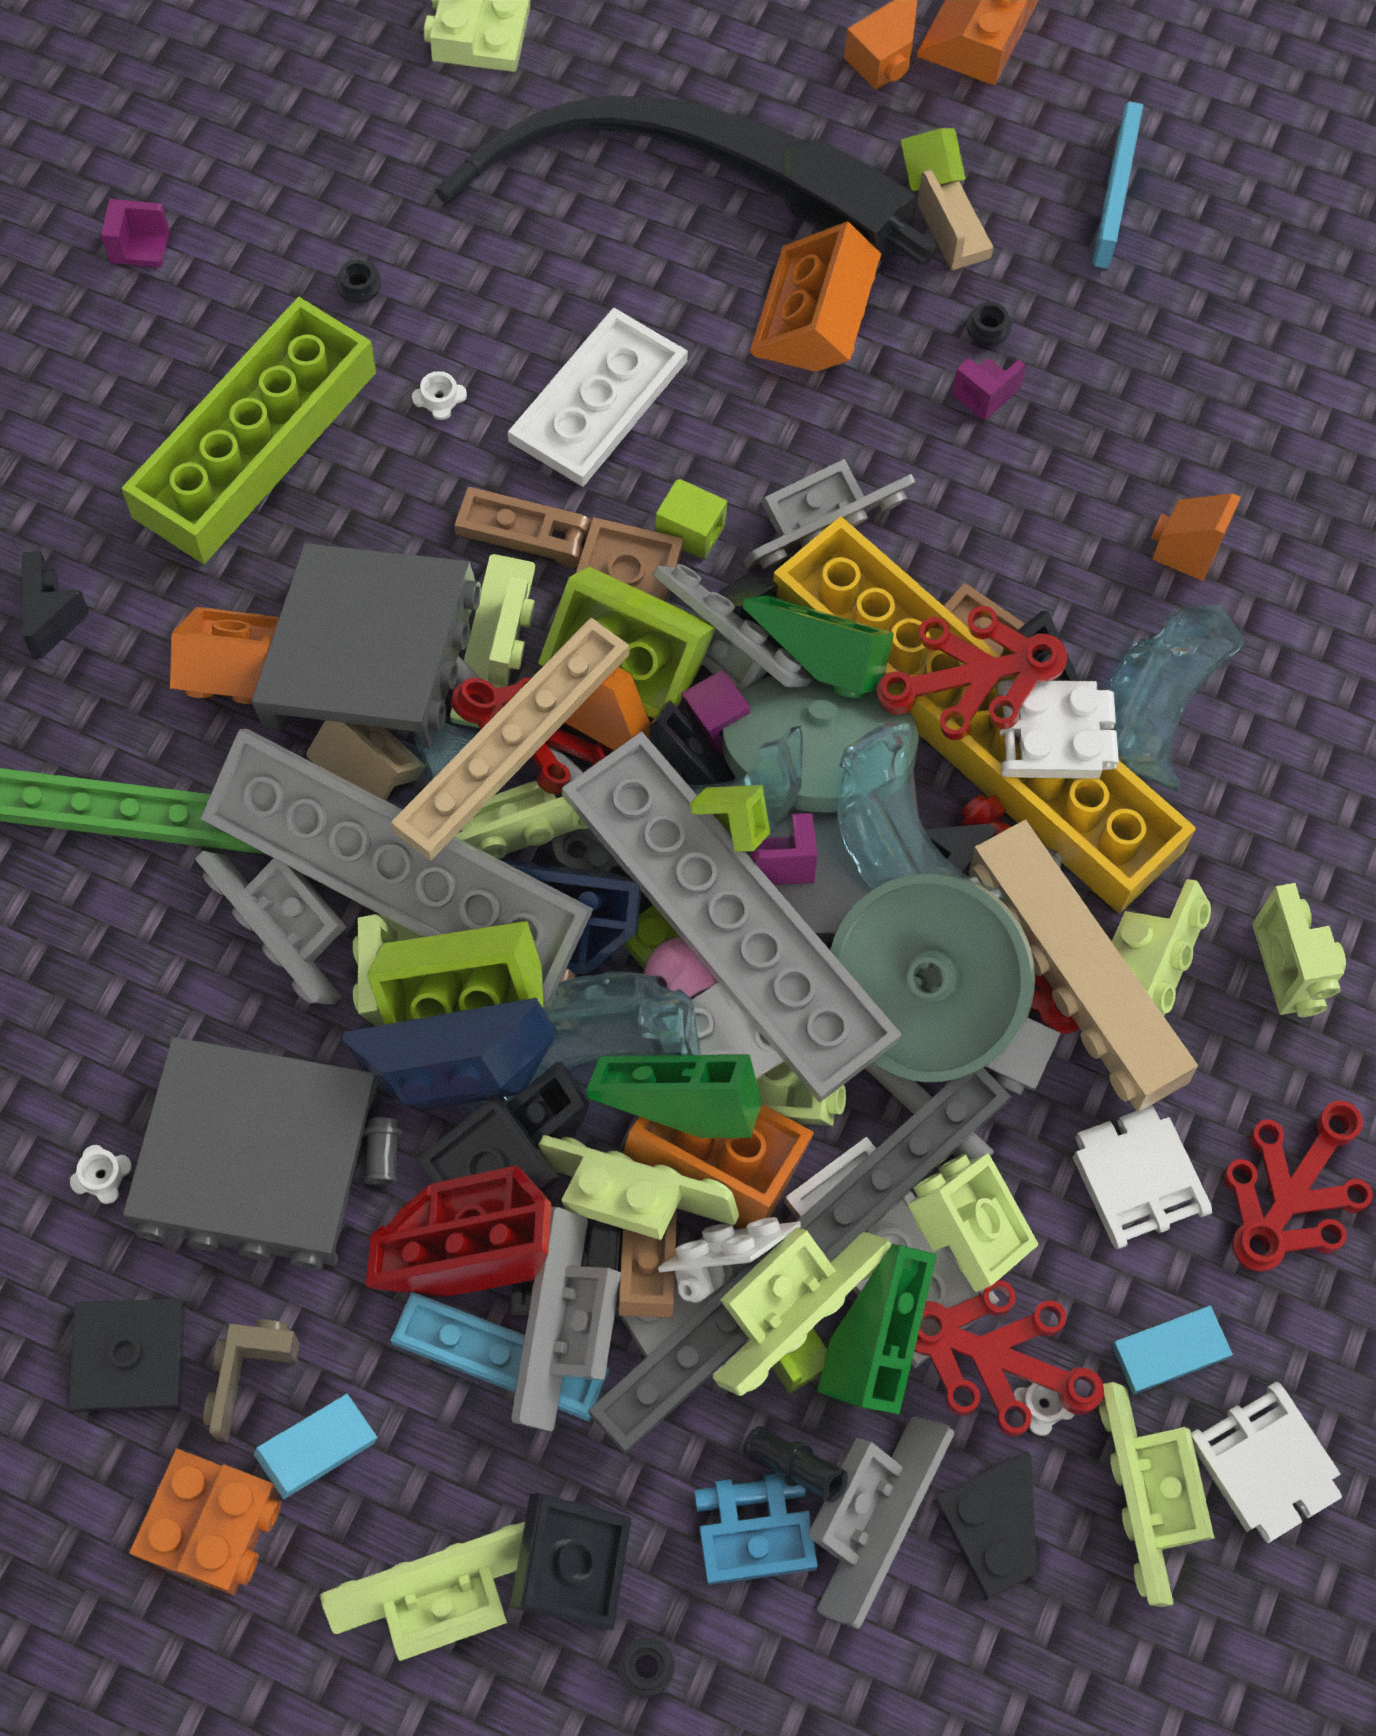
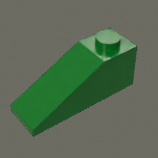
M767 595L744 599L743 608L818 681L834 685V693L849 698H862L863 693L877 690L879 681L885 675L894 635L893 632Z
M750 1054L600 1056L586 1089L588 1098L699 1138H751L762 1105Z
M892 1243L830 1338L818 1393L861 1408L900 1414L937 1254Z

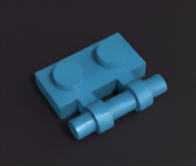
M777 1473L763 1475L762 1481L732 1484V1480L729 1479L715 1481V1487L694 1490L697 1512L718 1509L720 1516L719 1524L705 1525L699 1528L707 1585L817 1569L814 1541L807 1536L811 1529L809 1511L787 1514L785 1504L787 1499L805 1497L804 1487L800 1485L788 1486L777 1478ZM767 1503L769 1517L738 1521L737 1506Z

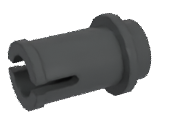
M378 1117L367 1120V1128H364L363 1137L367 1138L365 1176H363V1182L366 1184L394 1185L397 1183L398 1139L403 1138V1130L398 1129L399 1121L396 1119Z

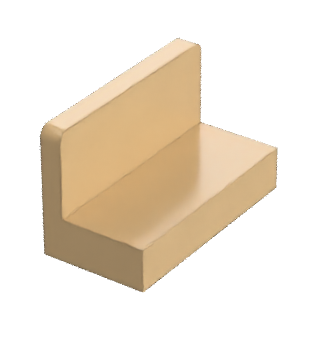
M932 170L922 172L917 205L951 271L991 259L994 247L960 182L956 181L940 186Z
M325 720L307 751V757L314 764L385 801L394 786L416 781L426 766L385 727Z

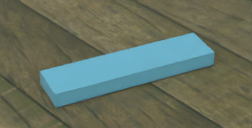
M1128 101L1119 126L1092 261L1096 267L1109 269L1117 243L1143 104Z
M411 1291L390 1340L392 1345L509 1391H516L525 1335ZM606 1367L604 1381L562 1377L557 1409L590 1421L589 1409L598 1401L608 1376L609 1368Z

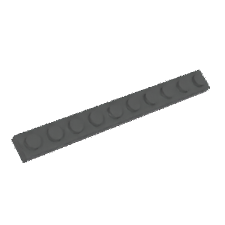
M984 1068L967 1076L951 1080L796 1222H800L801 1229L808 1231L831 1263L861 1233L868 1232L914 1190L913 1187L926 1179L1009 1102L1011 1095ZM779 1243L753 1260L589 1409V1415L624 1454H627L749 1341V1338L720 1299Z

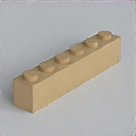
M1026 819L975 846L969 869L972 882L993 893L1016 917L1030 945L1035 974L1038 976L1044 975L1053 988L1052 996L1058 1009L1064 1016H1072L1081 1029V1039L1086 1050L1093 1058H1101L1110 1071V1082L1117 1095L1125 1102L1129 1100L1136 1111L1140 1112L1189 1084L1198 1068V1064Z

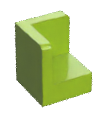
M940 128L900 139L911 190L919 191L922 172L927 170L933 171L940 185L965 180L955 128Z
M678 479L656 512L655 532L684 538L683 551L705 560L726 525L727 500Z
M763 785L707 787L689 803L691 814H713L732 836L735 852L754 851L771 833Z
M812 1328L807 1333L805 1342L798 1349L785 1354L772 1366L789 1395L822 1375L827 1348L814 1328Z

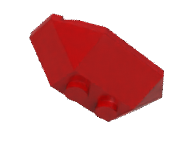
M516 1165L429 1184L399 1210L387 1227L382 1225L371 1234L366 1286L379 1290L407 1293L412 1291L417 1294L448 1297L533 1281L548 1256L551 1202L528 1175Z

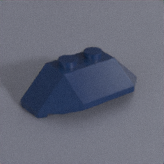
M499 859L593 908V912L566 967L572 973L590 974L638 932L641 890L637 882H634L631 878L606 871Z
M536 997L347 1031L343 1033L342 1041L362 1070L370 1072L374 1076L375 1081L401 1103L425 1110L486 1101L495 1095L501 1097L518 1095L529 1085L555 1038L556 1030Z

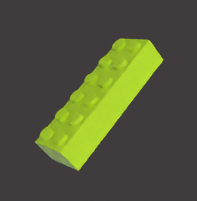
M298 296L124 484L121 489L131 518L205 565L376 374L371 341Z

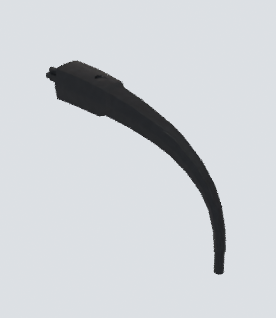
M605 96L570 101L532 114L488 141L469 156L461 167L435 189L440 200L448 203L475 177H479L501 158L539 138L574 130L619 131L655 138L688 149L737 172L783 198L791 212L821 231L848 221L881 253L879 263L895 249H898L920 266L922 264L927 265L931 261L932 254L937 250V244L913 228L916 215V195L868 164L819 139L808 142L763 123L698 103L665 97Z

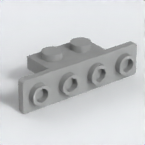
M845 459L764 497L761 503L779 538L754 549L743 562L747 570L761 564L763 570L769 569L788 558L787 550L800 544L803 548L840 516L855 527L868 519L866 512L878 506L881 507L883 512H886L902 504L908 499L905 493L916 481L912 474L864 496Z
M677 564L676 567H656L652 575L693 609L691 614L708 621L716 628L702 662V665L715 674L723 669L740 693L761 680L766 672H769L786 687L809 686L813 678L802 669V665L787 650L778 649L767 640L769 634L765 629L752 621L743 620L734 613L735 606L730 600L716 592H709L699 584L701 577L695 571L681 564Z
M201 851L195 859L205 871L203 878L206 883L217 893L227 897L234 906L232 913L237 921L245 928L254 931L264 943L262 950L265 955L276 965L284 967L294 979L292 987L296 993L312 1004L335 1005L342 996L313 961L347 926L306 877L298 870L273 858L248 883L225 855Z
M551 1207L548 1256L535 1276L532 1286V1298L526 1334L523 1340V1352L511 1417L512 1422L515 1424L545 1431H552L555 1426L562 1377L603 1381L605 1379L621 1272L610 1268L581 1267L588 1220L584 1216L559 1207Z
M916 1416L912 1417L892 1457L888 1456L871 1441L856 1438L841 1467L848 1475V1482L844 1493L835 1502L824 1501L807 1535L840 1560L817 1607V1611L826 1618L856 1629L861 1627L954 1436V1430L948 1425Z

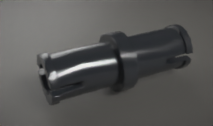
M762 1426L755 1427L746 1437L743 1447L745 1457L752 1461H757L776 1472L777 1478L786 1485L793 1487L800 1485L820 1495L822 1499L830 1503L837 1501L844 1493L848 1482L847 1472L815 1456L810 1446L800 1441L791 1443Z

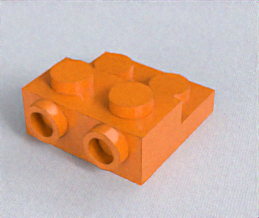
M176 1448L130 1550V1554L234 1596L239 1584L246 1586L253 1576L259 1559V1554L253 1551L262 1530L270 1532L277 1520L282 1504L281 1500L276 1499L279 1492L274 1483L225 1464L222 1466Z

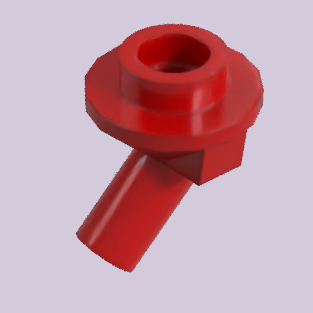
M981 794L970 801L961 811L964 819L960 826L990 824L997 829L995 836L1012 827L999 820L1006 810L996 795L986 798Z

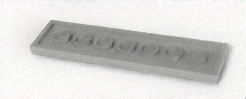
M239 729L201 816V820L422 937L527 921L542 965L543 1001L547 1002L552 999L593 912V908L456 837L430 861L392 831L391 822L403 809L249 729Z
M643 732L634 736L562 787V797L634 882H637L640 890L819 1103L900 1041L902 1037L900 1031L745 851H734L732 836L713 814H691L689 803L697 795Z

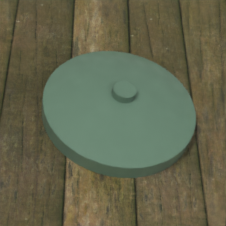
M803 669L813 678L808 687H786L771 675L759 680L741 692L749 704L751 712L723 728V754L730 770L743 785H763L765 799L773 803L797 810L823 813L860 809L873 805L892 795L907 781L913 771L918 748V730L915 720L910 711L901 715H893L886 712L879 703L877 690L863 693L862 698L841 696L833 692L834 685L818 681L806 669Z
M923 873L888 881L867 893L852 907L840 924L833 939L830 951L902 1034L897 1044L872 1062L890 1074L922 1082H943L967 1076L984 1068L1002 1055L1015 1041L1028 1018L1034 995L1035 970L1027 937L1020 923L1008 907L993 893L970 880L948 874Z

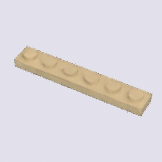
M590 618L391 822L392 831L431 861L629 656V645L596 620Z

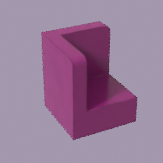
M109 199L101 233L109 263L161 267L170 233L163 205L159 203Z
M968 358L956 369L951 395L985 421L1020 390L1026 364L1021 360H1017L1004 371L991 359H986L980 365H977Z
M723 669L682 692L693 723L720 755L723 754V747L719 732L751 712L749 704Z
M812 813L792 814L790 837L765 838L754 851H750L751 859L773 885L815 883L818 854Z

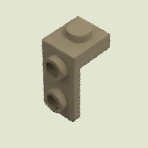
M266 1319L257 1320L255 1327L229 1324L227 1339L218 1340L214 1355V1371L220 1372L216 1393H208L203 1414V1423L210 1426L209 1433L216 1441L228 1442L243 1358L291 1364L297 1363L300 1342L294 1331H288L287 1324Z

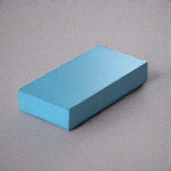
M1211 1305L1117 1340L1111 1345L1133 1395L1229 1359L1233 1355Z
M346 1394L258 1446L254 1456L272 1483H274L282 1498L286 1499L374 1445L377 1436L352 1399Z

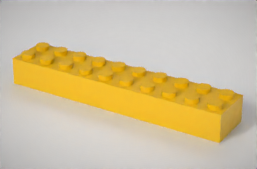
M842 516L838 517L774 572L773 581L778 585L777 599L893 632L894 635L885 675L890 672L901 671L913 677L964 665L940 650L933 651L923 646L919 628L922 622L930 617L942 618L948 624L949 632L994 658L1001 657L983 640L973 637L965 624ZM932 628L926 633V637L935 640L940 638L944 632L941 629ZM1019 674L998 680L970 721L969 733L960 740H950L943 735L940 726V716L947 708L957 705L969 686L917 697L915 706L910 710V713L917 725L918 734L988 797L996 795L1005 808V812L1017 823L1026 819L1042 844L1051 850L1057 851L1062 857L1061 863L1118 914L1128 907L1184 853L1196 827L1121 761L1117 764L1116 769L1102 770L1099 779L1005 777L1002 775L1001 764L1006 761L1005 737L1001 736L999 728L991 723L989 705L994 698L998 697L997 684L1004 680H1016ZM894 683L888 688V693L900 695L906 687L903 684ZM1003 706L995 711V715L1001 719H1004ZM953 717L946 723V726L952 730L959 729L964 725L963 719L959 717ZM1015 737L1016 760H1021L1020 737Z

